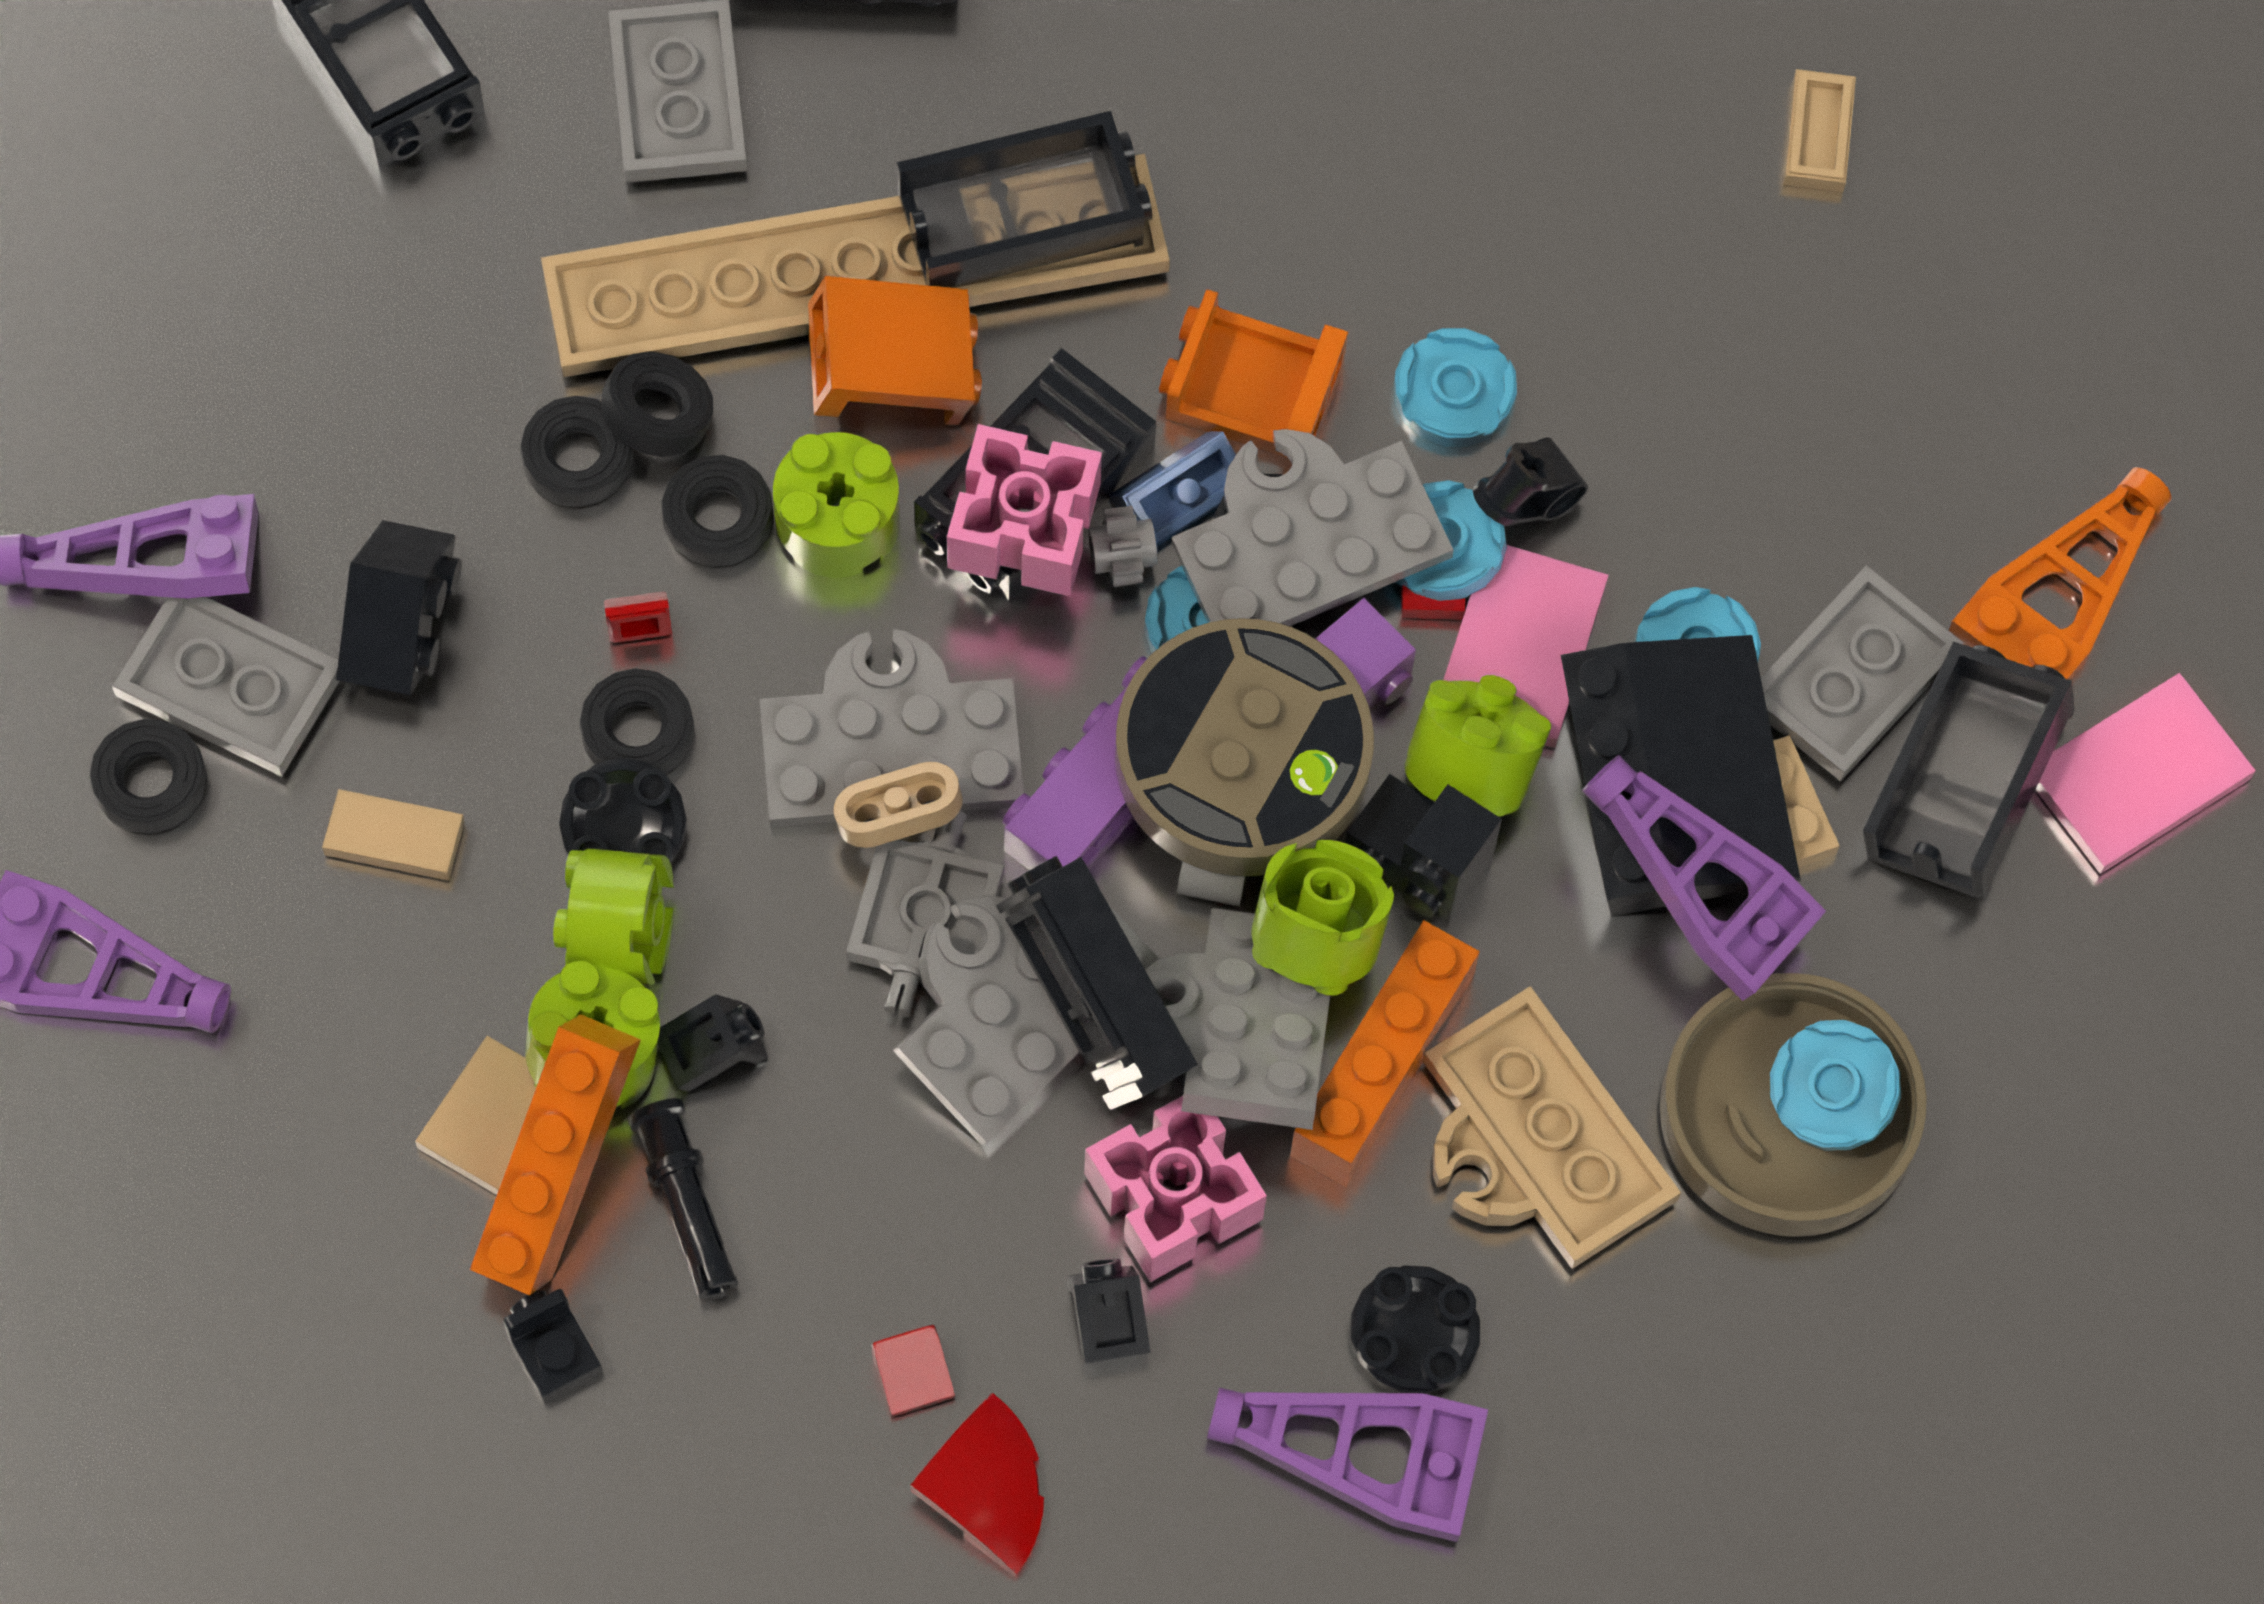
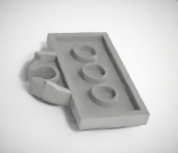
M1288 429L1273 430L1275 450L1287 456L1292 463V467L1286 474L1279 477H1269L1262 474L1256 466L1258 448L1250 440L1241 447L1228 467L1224 487V502L1227 514L1172 537L1174 551L1208 623L1224 619L1245 618L1272 621L1292 626L1453 558L1454 551L1402 441L1344 464L1329 444L1310 433Z
M893 629L892 649L901 658L902 663L893 673L877 674L866 665V660L873 651L869 631L857 635L838 649L825 673L823 694L760 699L770 827L836 822L833 812L834 803L838 795L845 788L854 783L923 762L942 763L955 772L963 797L960 811L1010 808L1015 800L1024 794L1013 678L949 683L944 663L931 646L920 638L897 629ZM930 800V801L926 802L925 804L934 802V801H936V800Z
M993 895L967 898L949 907L955 918L969 921L978 929L980 944L974 954H963L957 951L950 942L948 928L939 922L931 924L925 935L921 958L917 963L923 986L938 1007L893 1050L981 1145L988 1143L1079 1053L1005 918L1011 916L1010 911L1006 910L1000 914L995 906L1004 901L1005 898ZM1110 906L1144 969H1147L1160 958Z
M1212 908L1205 953L1175 954L1159 959L1145 969L1161 999H1169L1176 1002V1004L1168 1005L1166 1008L1198 1063L1197 1066L1186 1073L1181 1111L1312 1130L1330 995L1321 994L1312 986L1292 981L1273 969L1262 967L1254 960L1252 955L1253 941L1251 928L1255 914Z

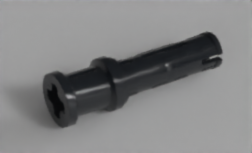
M669 1098L648 1104L633 1112L627 1119L631 1131L639 1132L650 1164L645 1169L648 1180L653 1182L654 1186L661 1187L679 1241L692 1273L698 1298L708 1299L726 1293L727 1290L724 1285H727L728 1289H734L738 1285V1280L727 1257L720 1232L699 1176L703 1169L702 1164L704 1160L701 1151L692 1148L683 1123L682 1116L686 1112L683 1100Z

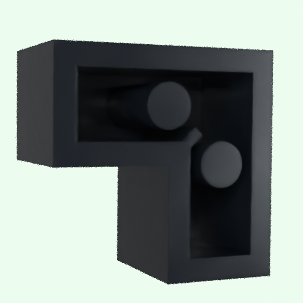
M386 520L380 522L350 562L336 680L411 695L424 675L431 676L433 674L439 653V639L430 637L433 617L439 618L441 615L445 597L447 595H455L461 576L462 560L453 557L456 535Z
M1389 774L1348 829L1345 843L1373 857L1384 870L1382 874L1384 882L1402 893V899L1411 909L1428 918L1436 915L1449 924L1491 867L1502 818L1447 784L1436 801L1433 802Z

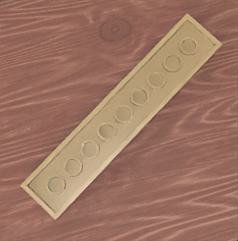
M1145 154L1135 155L1136 165L1130 168L1134 184H1144L1146 186L1152 207L1153 218L1152 220L1145 221L1144 242L1142 246L1134 247V244H1129L953 288L968 289L969 307L1169 272L1170 259ZM1092 163L1035 172L1001 180V183L1006 185L1008 189L1006 201L1017 236L1108 214ZM991 183L960 190L976 246L1008 239L998 205L989 196ZM899 196L541 257L563 377L614 369L618 362L636 353L657 352L678 358L810 335L808 303L825 276L926 285Z

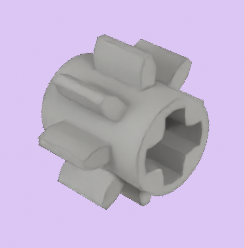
M1132 506L1104 509L1102 526L1089 527L1088 529L1089 548L1094 573L1109 572L1113 587L1143 583V567L1156 566L1158 564L1152 520L1137 521Z

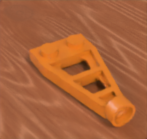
M2139 467L2133 468L2111 494L1990 576L1952 620L1949 631L1972 648L1976 645L1988 646L2000 652L2008 660L2029 667L2045 665L2057 670L2066 679L2071 680L2087 661L2151 521L2156 519L2171 501L2170 490L2152 472ZM2124 506H2125L2128 510H2130L2132 513H2134L2135 515H2132V514L2128 513V512L2126 511V509L2124 508ZM2091 532H2097L2117 547L2116 556L2105 573L2098 578L2067 555L2069 550ZM2057 574L2082 594V604L2073 623L2067 628L2059 629L2022 601L2023 592L2047 575Z

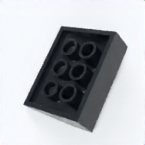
M1752 635L1626 642L1561 655L1585 786L1606 764L1620 755L1636 773L1643 772L1781 864L1796 881H1801ZM1624 790L1620 793L1626 800L1631 798V794ZM1588 798L1611 917L1666 907L1609 816L1602 812ZM1659 817L1650 827V836L1673 866L1680 867L1696 850L1694 839L1668 818ZM1715 862L1705 863L1694 877L1695 889L1701 900L1748 891L1746 883L1739 876Z

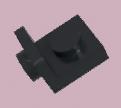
M715 994L660 1027L658 1046L677 1089L691 1091L741 1060L757 1064L768 1057L760 1039L764 1037V1027L754 1009L747 1003Z
M1119 1258L1098 1259L1083 1263L1081 1265L1082 1273L1068 1276L1069 1289L1074 1298L1081 1351L1085 1364L1151 1353L1140 1277L1133 1266H1121V1259Z
M557 1289L548 1295L545 1291L541 1290L534 1292L530 1296L523 1297L511 1307L510 1311L512 1314L503 1319L507 1338L544 1404L603 1373L602 1366L573 1316L568 1299L562 1289Z

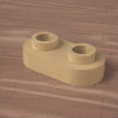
M923 762L848 786L836 798L833 812L842 838L853 846L869 848L949 823L959 813L963 797L957 775L950 767L938 762ZM930 800H936V801H934V802L925 804L926 802H928V801H930ZM868 819H875V820H872V821L864 822V821H866V820H868Z

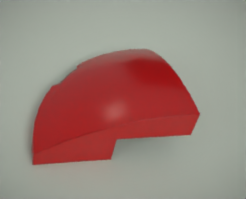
M991 1393L938 1450L910 1484V1488L913 1494L964 1531V1539L1013 1576L1018 1577L1035 1548L1043 1519L1044 1497L1039 1494L1036 1470L1039 1457L1027 1430L1019 1418L1000 1398Z

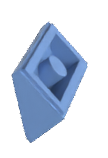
M1209 431L1121 486L1109 496L1116 508L1132 506L1137 521L1152 520L1156 546L1158 547L1218 508L1224 496L1228 467L1236 454L1224 432Z

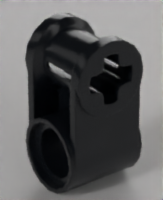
M1546 437L1535 442L1513 444L1506 451V461L1492 476L1480 479L1473 488L1474 499L1487 516L1504 526H1513L1517 523L1541 519L1550 521L1563 515L1587 493L1588 485L1552 438Z

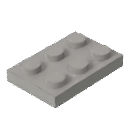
M729 0L608 11L625 182L747 171Z
M1866 565L1761 677L1770 725L1784 736L1790 735L1797 747L1839 781H1842L1936 679L1953 641L1963 644V642Z
M167 597L112 687L116 697L279 776H283L339 683V680H336L338 660L208 597L188 599Z

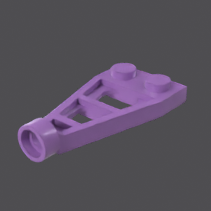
M215 495L210 498L192 499L40 537L24 534L1 535L0 584L2 586L26 584L27 587L185 599L250 593L259 516L255 495ZM174 534L187 536L185 558L182 563L175 566H154L136 562L137 549L141 544L149 540ZM118 546L116 563L113 566L74 563L75 556Z
M1620 755L1606 764L1583 788L1582 792L1602 812L1609 816L1696 954L1742 1001L1753 995L1826 912L1781 864L1643 772L1636 773ZM1623 790L1631 794L1629 800H1626L1620 794ZM1659 817H1666L1690 835L1696 843V850L1680 867H1675L1668 861L1650 836V827ZM1707 862L1721 864L1739 876L1748 887V898L1727 921H1720L1714 918L1695 889V874Z
M5 870L0 881V1007L25 1014L194 1027L209 1033H214L219 1028L229 1005L231 995L230 984L195 973L67 890ZM57 931H71L96 948L98 955L85 981L78 984L44 982L37 977L36 972L54 933ZM118 958H128L156 973L157 977L146 999L138 1001L108 995L104 992ZM190 995L188 1005L185 1007V1000Z
M1219 1387L1207 1439L1241 1447L1393 1527L1457 1542L1463 1525L1488 1409L1423 1393H1241ZM1241 1411H1248L1252 1414V1423L1246 1429L1237 1427ZM1296 1415L1334 1420L1338 1424L1339 1432L1333 1456L1327 1460H1320L1290 1448L1284 1440L1287 1421ZM1370 1426L1398 1427L1409 1435L1411 1446L1404 1476L1399 1482L1383 1484L1361 1473L1352 1465L1349 1458V1447L1351 1439L1357 1431Z

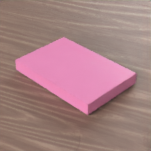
M1507 545L1499 572L1486 587L1470 595L1444 680L1479 682L1481 677L1485 675H1495L1509 680L1517 689L1515 696L1527 702L1539 714L1550 721L1551 730L1545 746L1556 748L1569 706L1561 655L1586 650L1605 590L1608 574Z
M2178 673L2053 751L2035 790L2099 874H2102L2251 780L2256 770L2183 676Z

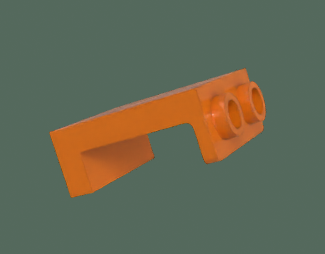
M834 276L824 277L808 303L814 415L838 417L848 401L944 409L945 424L958 426L969 409L978 404L982 389L981 372L979 369L973 368L972 349L977 341L978 319L975 313H970L968 289Z
M1206 289L1200 307L1197 308L1190 305L1184 316L1179 333V341L1186 344L1180 360L1169 358L1161 378L1159 393L1167 396L1165 419L1204 432H1224L1227 439L1246 444L1251 440L1260 450L1288 458L1275 450L1273 430L1288 429L1317 436L1345 360L1348 331L1325 324L1319 339L1222 309L1218 306L1219 292Z

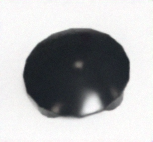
M617 758L597 763L573 778L569 785V791L562 802L559 827L564 848L568 854L571 850L600 849L665 855L670 863H672L683 845L687 816L682 796L667 774L645 761Z
M1404 1265L1381 1270L1375 1279L1361 1291L1351 1313V1341L1359 1362L1377 1382L1401 1393L1428 1394L1451 1386L1470 1368L1480 1346V1318L1476 1310L1474 1293L1468 1286L1458 1283L1453 1277L1432 1267Z

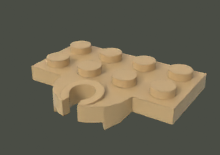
M1531 986L1424 1053L1423 1063L1456 1107V1110L1444 1119L1435 1139L1433 1148V1178L1437 1188L1449 1184L1453 1172L1462 1165L1479 1167L1486 1173L1489 1184L1483 1190L1477 1192L1463 1191L1453 1200L1452 1209L1461 1216L1485 1226H1512L1535 1217L1568 1265L1573 1269L1679 1200L1681 1192Z

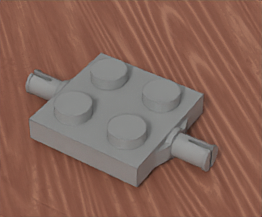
M959 811L952 820L949 831L950 822L936 828L932 841L907 842L895 840L876 846L847 947L846 957L847 961L883 969L891 976H894L887 1002L884 1005V1010L891 1015H896L899 1000L903 993L899 1006V1017L907 1018L911 1016V1008L919 983H922L917 961L921 958L925 935L931 924L939 922L948 928L950 942L957 951L963 954H974L980 944L978 929L969 921L955 918L949 907L967 898L986 895L998 897L1004 876V865L973 858L960 848H957L963 824L967 818L966 814L962 811Z

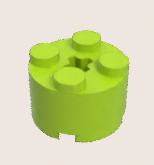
M830 432L819 435L806 434L799 437L793 443L791 450L785 455L776 470L773 481V503L776 533L781 544L793 556L794 561L803 569L816 575L843 578L863 572V567L873 563L879 557L880 560L883 559L894 546L900 527L899 483L888 451L881 445L874 444L863 437L842 432Z
M1485 675L1481 677L1479 682L1436 680L1430 684L1408 746L1404 771L1410 782L1421 793L1434 801L1449 784L1495 815H1508L1517 811L1522 804L1523 798L1528 793L1551 730V723L1531 705L1515 696L1517 692L1515 685L1505 678Z
M1317 840L1315 848H1307L1295 852L1297 843L1291 844L1279 850L1267 865L1251 928L1253 941L1252 955L1254 960L1262 967L1273 969L1292 981L1312 986L1317 992L1324 995H1338L1347 990L1348 984L1361 979L1370 972L1377 961L1393 904L1394 894L1392 886L1389 889L1387 888L1382 879L1384 870L1379 863L1369 854L1354 846L1334 840Z
M600 849L571 850L565 867L566 887L570 889L567 909H559L557 911L553 927L554 946L566 949L565 965L573 961L582 960L592 965L623 971L637 979L641 984L653 985L655 980L652 974H661L664 969L673 926L674 908L665 907L662 896V887L674 888L673 871L668 857L665 855Z
M582 960L573 961L565 965L560 973L550 978L539 989L531 1003L525 1049L528 1070L534 1080V1086L537 1087L558 1027L579 1015L589 1017L641 1039L616 1106L622 1105L621 1109L636 1102L643 1095L654 1074L660 1031L657 998L651 990L645 988L637 979L623 971L592 965Z

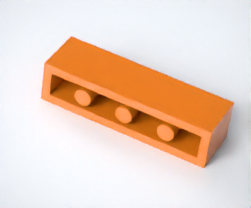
M1422 921L1318 1091L1313 1129H1295L1290 1153L1291 1157L1347 1188L1423 1063L1424 1053L1432 1048L1472 982L1480 954L1479 950L1427 921Z
M579 1015L558 1027L472 1261L471 1271L529 1296L553 1279L641 1039L584 1015Z

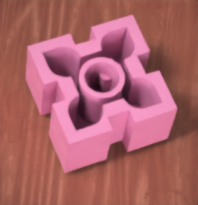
M978 424L966 466V493L959 492L947 534V568L996 580L1000 565L1021 570V585L1071 597L1083 552V528L1089 529L1101 484L1102 452L1052 441L1049 455L1027 450L1028 435ZM1020 509H1029V510H1031V511H1029V512H1021V511H1019V510H1020Z
M1183 1096L1154 1111L1153 1127L1149 1133L1139 1137L1130 1124L1085 1149L1084 1174L1110 1217L1124 1209L1127 1212L1125 1215L1124 1240L1150 1282L1195 1258L1197 1240L1203 1234L1210 1231L1217 1244H1220L1262 1221L1264 1217L1267 1195L1241 1153L1238 1152L1226 1160L1223 1156L1226 1129L1218 1116L1182 1112ZM1170 1178L1176 1186L1186 1183V1189L1181 1191L1168 1190L1163 1187V1181Z

